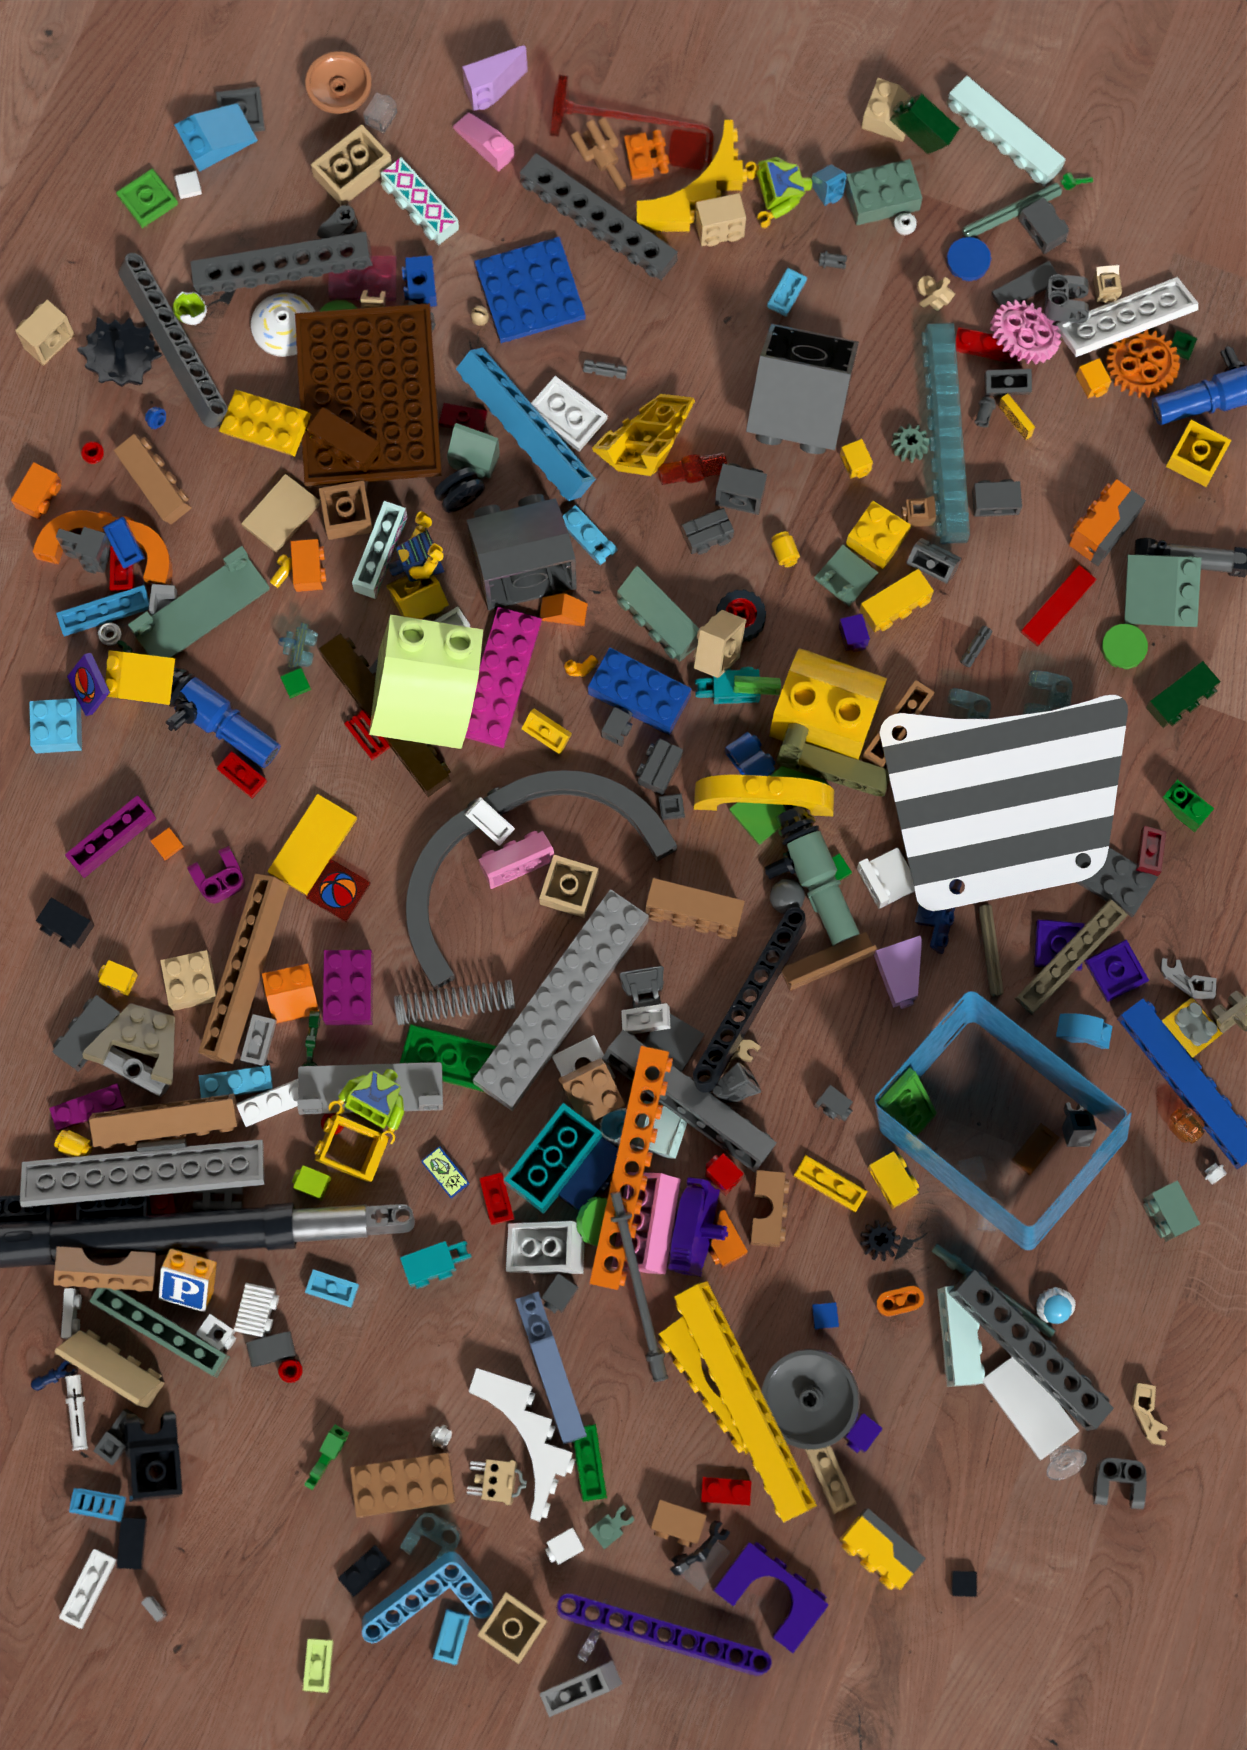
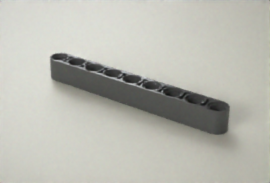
M136 253L127 254L119 268V277L202 423L209 428L218 427L227 413V406L145 261Z

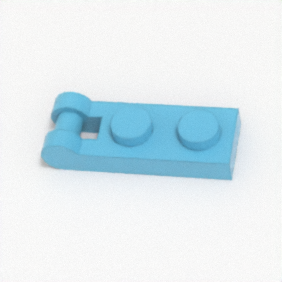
M577 505L563 515L570 535L599 565L603 564L606 561L605 558L610 554L613 555L618 551L616 546L604 536ZM601 544L604 548L601 551L596 550Z

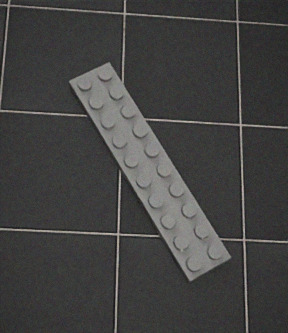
M263 1140L22 1162L20 1204L21 1207L264 1185Z

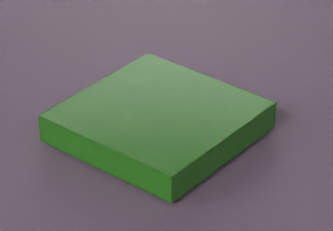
M150 169L116 192L118 198L141 228H144L178 205L176 198L153 169Z

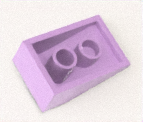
M525 45L463 66L464 88L474 111L487 109L492 104H495L527 72Z

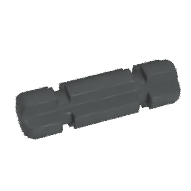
M586 359L584 362L583 371L585 373L592 374L596 372V375L616 376L619 379L626 378V366L618 365L616 367L615 364L600 361L594 363V360Z
M987 626L980 628L978 634L967 648V653H964L962 656L961 664L966 667L972 666L975 658H977L986 644V640L992 635L990 628Z

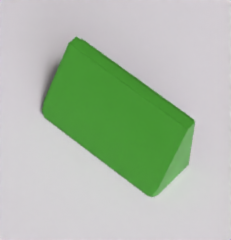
M734 677L735 693L780 694V678Z

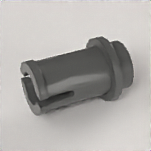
M827 251L824 253L820 252L818 266H822L823 269L825 267H833L845 270L847 255L830 254Z
M983 397L978 403L980 407L974 423L980 427H988L996 404L993 398Z

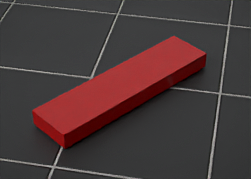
M1079 565L1020 633L1039 647L1097 579Z

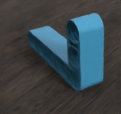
M447 1552L368 1611L362 1618V1636L364 1640L370 1643L382 1640L448 1588L452 1589L474 1616L480 1619L487 1618L494 1610L492 1593L459 1554ZM448 1565L457 1566L453 1570L446 1569ZM429 1580L437 1581V1583L433 1585H429L426 1582ZM464 1583L472 1584L470 1587L467 1588L461 1586ZM416 1595L417 1598L410 1600L407 1596ZM481 1600L487 1601L484 1605L477 1604ZM389 1610L398 1611L396 1614L392 1615L387 1613ZM377 1625L378 1628L369 1629L368 1626Z

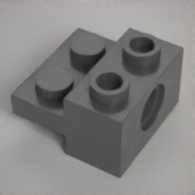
M83 527L81 535L58 529L56 538L65 555L78 559L83 569L93 574L105 572L110 559L111 546L106 533Z

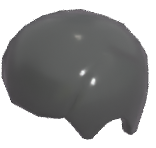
M782 879L776 882L770 891V902L773 908L781 914H785L792 907L801 908L805 900L803 887L793 879Z

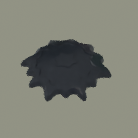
M98 317L96 319L95 331L86 336L87 346L77 348V351L87 359L85 368L98 374L99 383L113 381L121 387L128 383L142 385L143 375L152 369L151 362L162 356L161 352L154 350L155 341L150 339L151 331L148 326L136 328L131 318H128L124 324H120L117 320H114L112 323H106Z

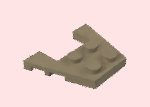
M130 1003L84 1050L83 1058L104 1064L112 1045L158 1058L151 1073L152 1080L172 1085L175 1016Z

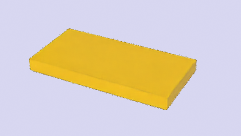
M317 794L267 872L308 897L355 824L357 817Z

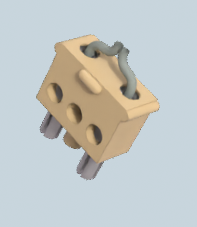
M486 1459V1463L470 1462L471 1465L485 1466V1468L469 1466L470 1470L485 1471V1474L475 1475V1483L483 1484V1488L467 1486L469 1490L482 1491V1493L466 1491L468 1495L482 1496V1500L505 1502L506 1505H511L513 1497H517L521 1489L526 1488L527 1481L523 1480L522 1473L517 1469L518 1463L515 1460L505 1462ZM495 1464H497L499 1467L497 1472L493 1471V1466ZM516 1473H518L522 1485L514 1493ZM496 1477L497 1483L493 1485L491 1479ZM492 1489H494L496 1492L494 1497L490 1496V1491Z

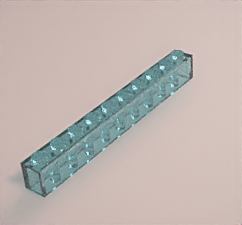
M954 323L927 324L926 331L922 332L921 340L922 346H926V353H923V366L927 367L928 374H925V388H929V395L926 396V407L931 411V416H928V430H932V437L929 438V449L934 451V458L931 459V472H935L936 479L932 481L933 494L937 493L935 509L939 519V523L935 525L936 536H940V544L968 543L970 526Z

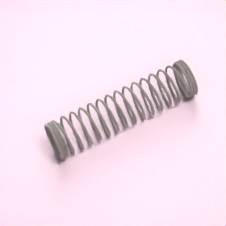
M505 979L504 981L505 1000L501 983L497 981L498 1003L493 983L490 982V1003L486 986L483 983V1006L477 984L474 986L475 1005L470 986L468 985V1009L462 986L459 988L460 1008L456 991L453 987V1012L446 988L444 989L445 1011L440 990H437L438 1014L432 991H429L430 1014L425 993L422 992L423 1017L417 993H414L415 1017L410 995L407 994L408 1020L402 995L394 996L397 1023L399 1026L400 1024L404 1025L405 1021L409 1024L410 1011L413 1021L416 1023L418 1019L417 1007L421 1021H425V1008L431 1021L433 1018L432 1004L436 1018L440 1019L441 1005L443 1016L446 1019L448 1017L447 1001L451 1016L455 1017V1002L458 1013L462 1016V998L467 1015H470V999L473 1011L477 1014V995L482 1013H485V996L489 1011L492 1012V992L498 1011H500V993L504 1009H515L512 980Z

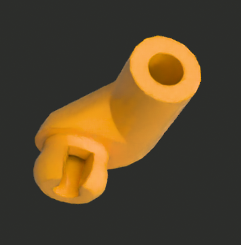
M590 655L583 663L568 660L564 664V668L570 676L584 677L599 661L595 656Z

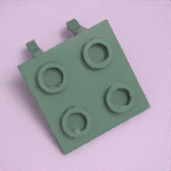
M842 545L814 579L850 607L878 575V572L846 546Z

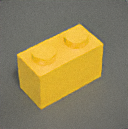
M894 1151L870 1164L867 1168L891 1209L896 1208L919 1193L917 1190L919 1185L913 1175L909 1176L905 1170L907 1165L900 1154L896 1155Z

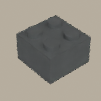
M734 463L723 464L716 489L715 505L759 515L765 493L767 474L755 468L750 470L744 469Z

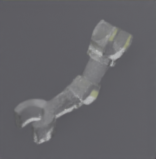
M605 1598L601 1603L606 1604L609 1599ZM592 1628L577 1658L584 1662L587 1661L602 1633L601 1630Z

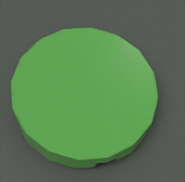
M1119 624L1106 632L1102 641L1101 651L1105 660L1111 666L1131 669L1137 667L1144 660L1148 651V641L1145 634L1138 627L1131 624Z
M590 1198L587 1200L589 1202L586 1205H582L579 1210L577 1230L585 1243L598 1246L608 1200L606 1198Z

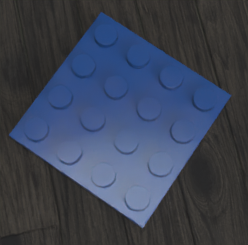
M560 237L475 261L476 270L500 343L586 319V314Z

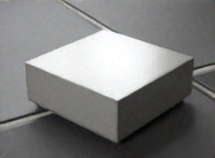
M149 1596L141 1602L157 1622L167 1616L166 1611L153 1596Z

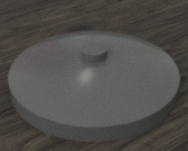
M804 1349L784 1356L772 1366L762 1387V1394L786 1443L797 1448L816 1450L835 1444L851 1430L858 1416L860 1394L854 1375L839 1358L825 1351Z

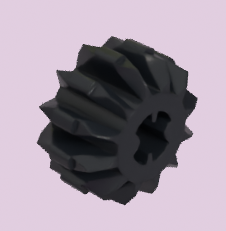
M875 1220V1229L872 1225L867 1224L866 1229L869 1233L861 1232L860 1234L861 1237L867 1239L861 1241L860 1246L868 1245L869 1247L864 1251V1254L867 1255L870 1251L874 1252L872 1255V1260L874 1261L878 1254H880L881 1261L886 1260V1253L892 1258L895 1256L892 1249L899 1250L900 1245L893 1241L900 1240L901 1236L892 1235L897 1228L894 1226L888 1230V1221H885L883 1227H881L879 1220ZM882 1235L885 1237L883 1241L886 1240V1244L883 1243L881 1246H878L874 1238Z

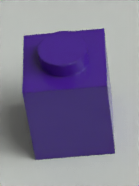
M863 614L840 619L839 630L845 650H852V652L864 650L868 646L870 638Z
M863 1413L844 1437L848 1441L846 1445L857 1454L859 1451L865 1453L883 1428Z

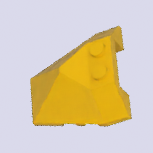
M660 394L640 408V414L632 420H629V418L623 420V426L615 432L610 430L605 433L592 449L619 472L651 476L665 461L695 400L692 397Z

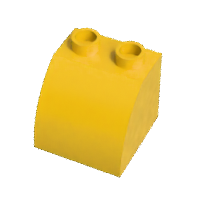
M799 648L777 702L769 736L782 741L790 723L801 724L809 729L805 743L859 760L887 678Z

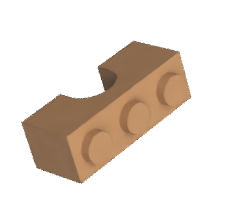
M756 1171L754 1197L767 1199L772 1206V1213L764 1219H752L750 1245L779 1247L780 1241L785 1242L786 1227H782V1217H787L788 1203H783L784 1193H789L790 1180L785 1179L786 1173Z

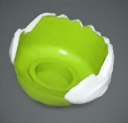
M181 292L175 298L172 306L176 318L188 325L199 324L207 312V306L204 305L205 301L196 292Z

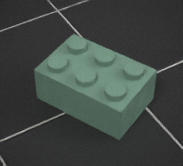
M910 159L846 174L845 191L856 226L898 216L901 213H911L920 210L923 198Z

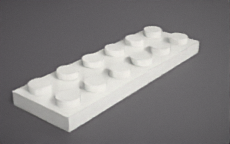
M1176 277L1090 310L1089 318L1085 322H1059L1056 324L1058 326L1057 332L1061 334L1062 339L1077 357L1197 311L1198 302L1180 279Z

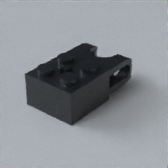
M172 1410L165 1411L162 1414L160 1430L153 1435L147 1434L141 1429L137 1415L126 1414L124 1418L129 1502L176 1498L183 1494L176 1414ZM151 1467L154 1468L155 1472H159L155 1479L149 1475Z

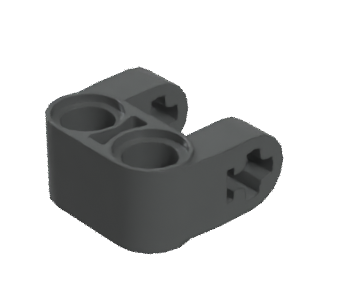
M1051 275L1044 296L1045 316L1053 321L1085 322L1089 318L1088 304L1083 301L1068 299H1078L1087 296L1089 293L1088 280L1081 276Z
M1118 1458L1100 1460L1095 1470L1093 1504L1107 1505L1110 1481L1129 1483L1130 1508L1143 1510L1146 1499L1145 1466L1135 1460ZM1107 1462L1111 1463L1114 1467L1112 1476H1107L1103 1472V1466ZM1131 1465L1138 1469L1139 1474L1136 1479H1132L1128 1475V1468Z

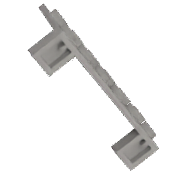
M437 1062L300 1066L298 1068L299 1115L337 1113L340 1110V1105H335L330 1111L329 1104L332 1101H338V1095L349 1080L361 1075L367 1076L371 1071L383 1075L386 1069H391L398 1075L395 1083L401 1086L399 1094L403 1097L404 1111L443 1110L442 1064ZM346 1102L343 1104L345 1108L344 1113H355L345 1107Z

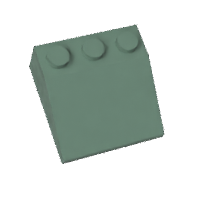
M1127 554L1124 623L1198 627L1201 557Z

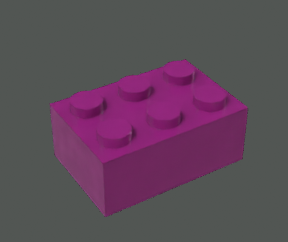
M324 950L323 1021L325 1025H373L374 955L372 950Z

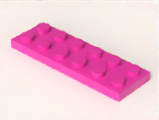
M501 607L497 608L479 668L477 687L465 738L501 748L505 747L542 624V618Z

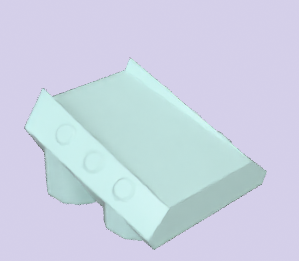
M644 1101L645 1104L651 1103L649 1101ZM665 1106L662 1108L660 1120L655 1119L654 1128L658 1129L655 1143H650L649 1152L664 1158L675 1159L687 1122ZM640 1114L636 1125L643 1128L649 1124V1117L645 1114ZM634 1138L631 1141V1145L642 1150L644 1141L641 1138Z

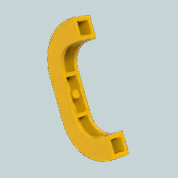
M717 775L702 778L695 783L694 810L717 811L718 805L731 802L781 804L807 808L810 810L811 816L833 817L835 791L825 783L803 778Z

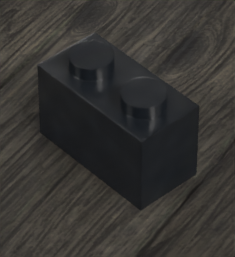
M52 897L36 919V922L41 926L39 928L40 931L50 937L55 934L60 937L59 942L70 949L72 946L80 949L95 926L89 919Z

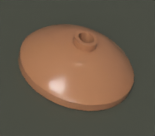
M331 52L322 55L312 63L306 74L305 84L310 100L318 108L329 113L341 114L357 109L366 101L371 91L372 80L367 65L359 57L347 52ZM339 88L344 89V90L341 91V92H337V91H336V90L339 89Z

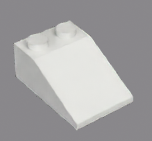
M574 1221L508 1224L506 1272L583 1274L585 1242L581 1239V1234L578 1233L577 1223Z

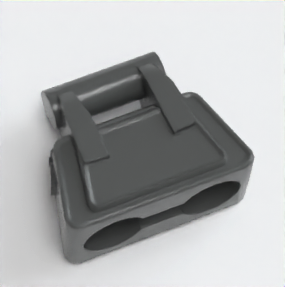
M663 966L626 971L619 974L624 992L627 996H632L633 1008L661 1004L658 992L662 991L664 984ZM652 993L653 995L652 998L638 1000V995Z
M737 1063L728 1073L722 1076L713 1089V1093L724 1102H738L762 1092L753 1073L740 1063Z

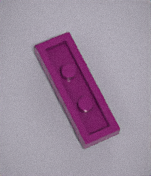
M114 1084L53 1106L49 1110L55 1128L59 1132L89 1121L92 1113L119 1110L125 1108L126 1105L119 1085Z

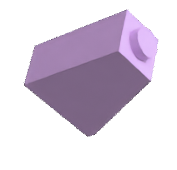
M921 936L876 950L874 954L893 1008L900 1006L901 1009L914 1004L913 1001L918 996Z

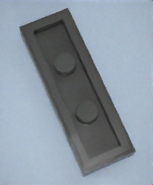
M1048 261L992 291L991 295L999 307L1002 304L1005 305L1007 301L1012 304L1014 300H1017L1020 304L1022 301L1046 290L1049 277L1057 274V272Z

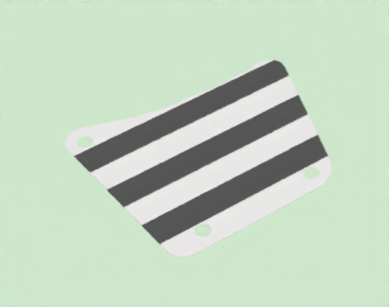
M1105 695L1053 711L996 719H951L906 713L889 716L881 725L880 737L918 903L927 910H945L1079 882L1096 874L1104 865L1109 849L1128 716L1126 701L1117 695ZM895 726L906 728L907 736L904 740L897 741L892 737V729ZM1086 853L1090 856L1091 864L1087 868H1080L1076 865L1075 859L1078 854ZM960 879L964 882L965 889L961 894H953L950 891L949 884L952 880Z

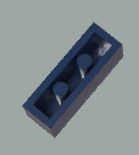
M602 1137L560 1191L559 1197L579 1212L582 1205H586L589 1202L587 1200L595 1197L599 1191L604 1193L611 1184L609 1178L614 1172L618 1148Z

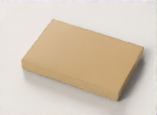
M285 474L242 522V527L274 552L278 553L321 502Z

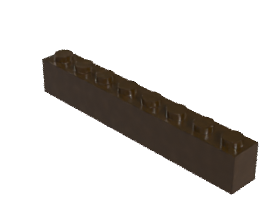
M340 633L318 648L320 656L361 710L371 720L376 672L372 674L367 667L370 665L363 655L358 656L354 651L356 646L349 637L345 639ZM384 737L392 751L427 797H430L450 782L449 773L451 771L444 761L440 763L436 759L437 752L431 744L426 745L420 742Z

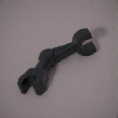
M715 1520L711 1523L709 1538L693 1553L689 1555L687 1553L678 1554L671 1559L675 1565L670 1567V1570L675 1576L684 1573L690 1568L691 1564L697 1561H705L717 1540L723 1541L728 1538L729 1530L722 1529L720 1533L718 1532L723 1524L721 1521Z

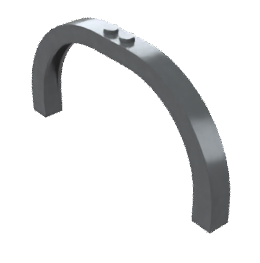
M567 770L533 774L512 782L501 789L499 787L494 788L487 793V797L483 798L497 813L503 815L525 802L541 797L554 795L585 797L600 802L623 816L639 833L656 862L677 851V844L657 813L642 798L625 786L596 774ZM477 799L471 801L467 805L468 808L452 817L432 836L414 866L408 886L406 918L410 941L416 958L435 991L455 980V976L440 952L431 932L429 922L431 887L435 875L448 853L462 839L479 829L478 826L464 815Z

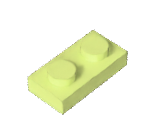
M308 1639L303 1691L329 1692L333 1640Z

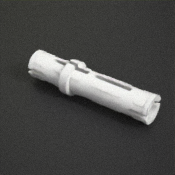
M81 1375L65 1377L68 1399H65V1402L69 1407L72 1451L88 1449L83 1407L85 1396L82 1397ZM74 1389L76 1392L77 1410H75ZM76 1415H78L80 1436H78Z

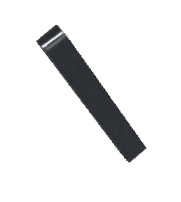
M792 907L785 912L695 1067L693 1079L696 1088L700 1092H710L717 1085L803 936L807 925L805 913L802 909ZM793 919L801 920L798 924L790 923ZM782 938L790 939L787 943L779 942ZM772 957H776L779 959L775 963L768 962V960ZM759 977L767 978L765 982L760 983L756 981ZM749 996L756 997L753 1002L745 1001ZM737 1016L745 1017L741 1022L733 1020ZM728 1035L733 1037L729 1042L722 1040L723 1037ZM715 1055L722 1057L717 1062H713L710 1059ZM703 1075L710 1076V1079L706 1082L699 1081V1078Z

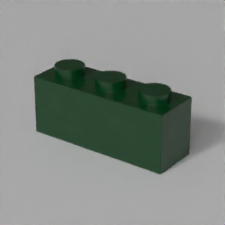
M1202 661L1150 700L1146 709L1163 729L1169 724L1173 727L1183 718L1181 716L1186 711L1191 713L1198 708L1200 700L1204 697L1208 700L1218 692L1216 688L1221 681Z

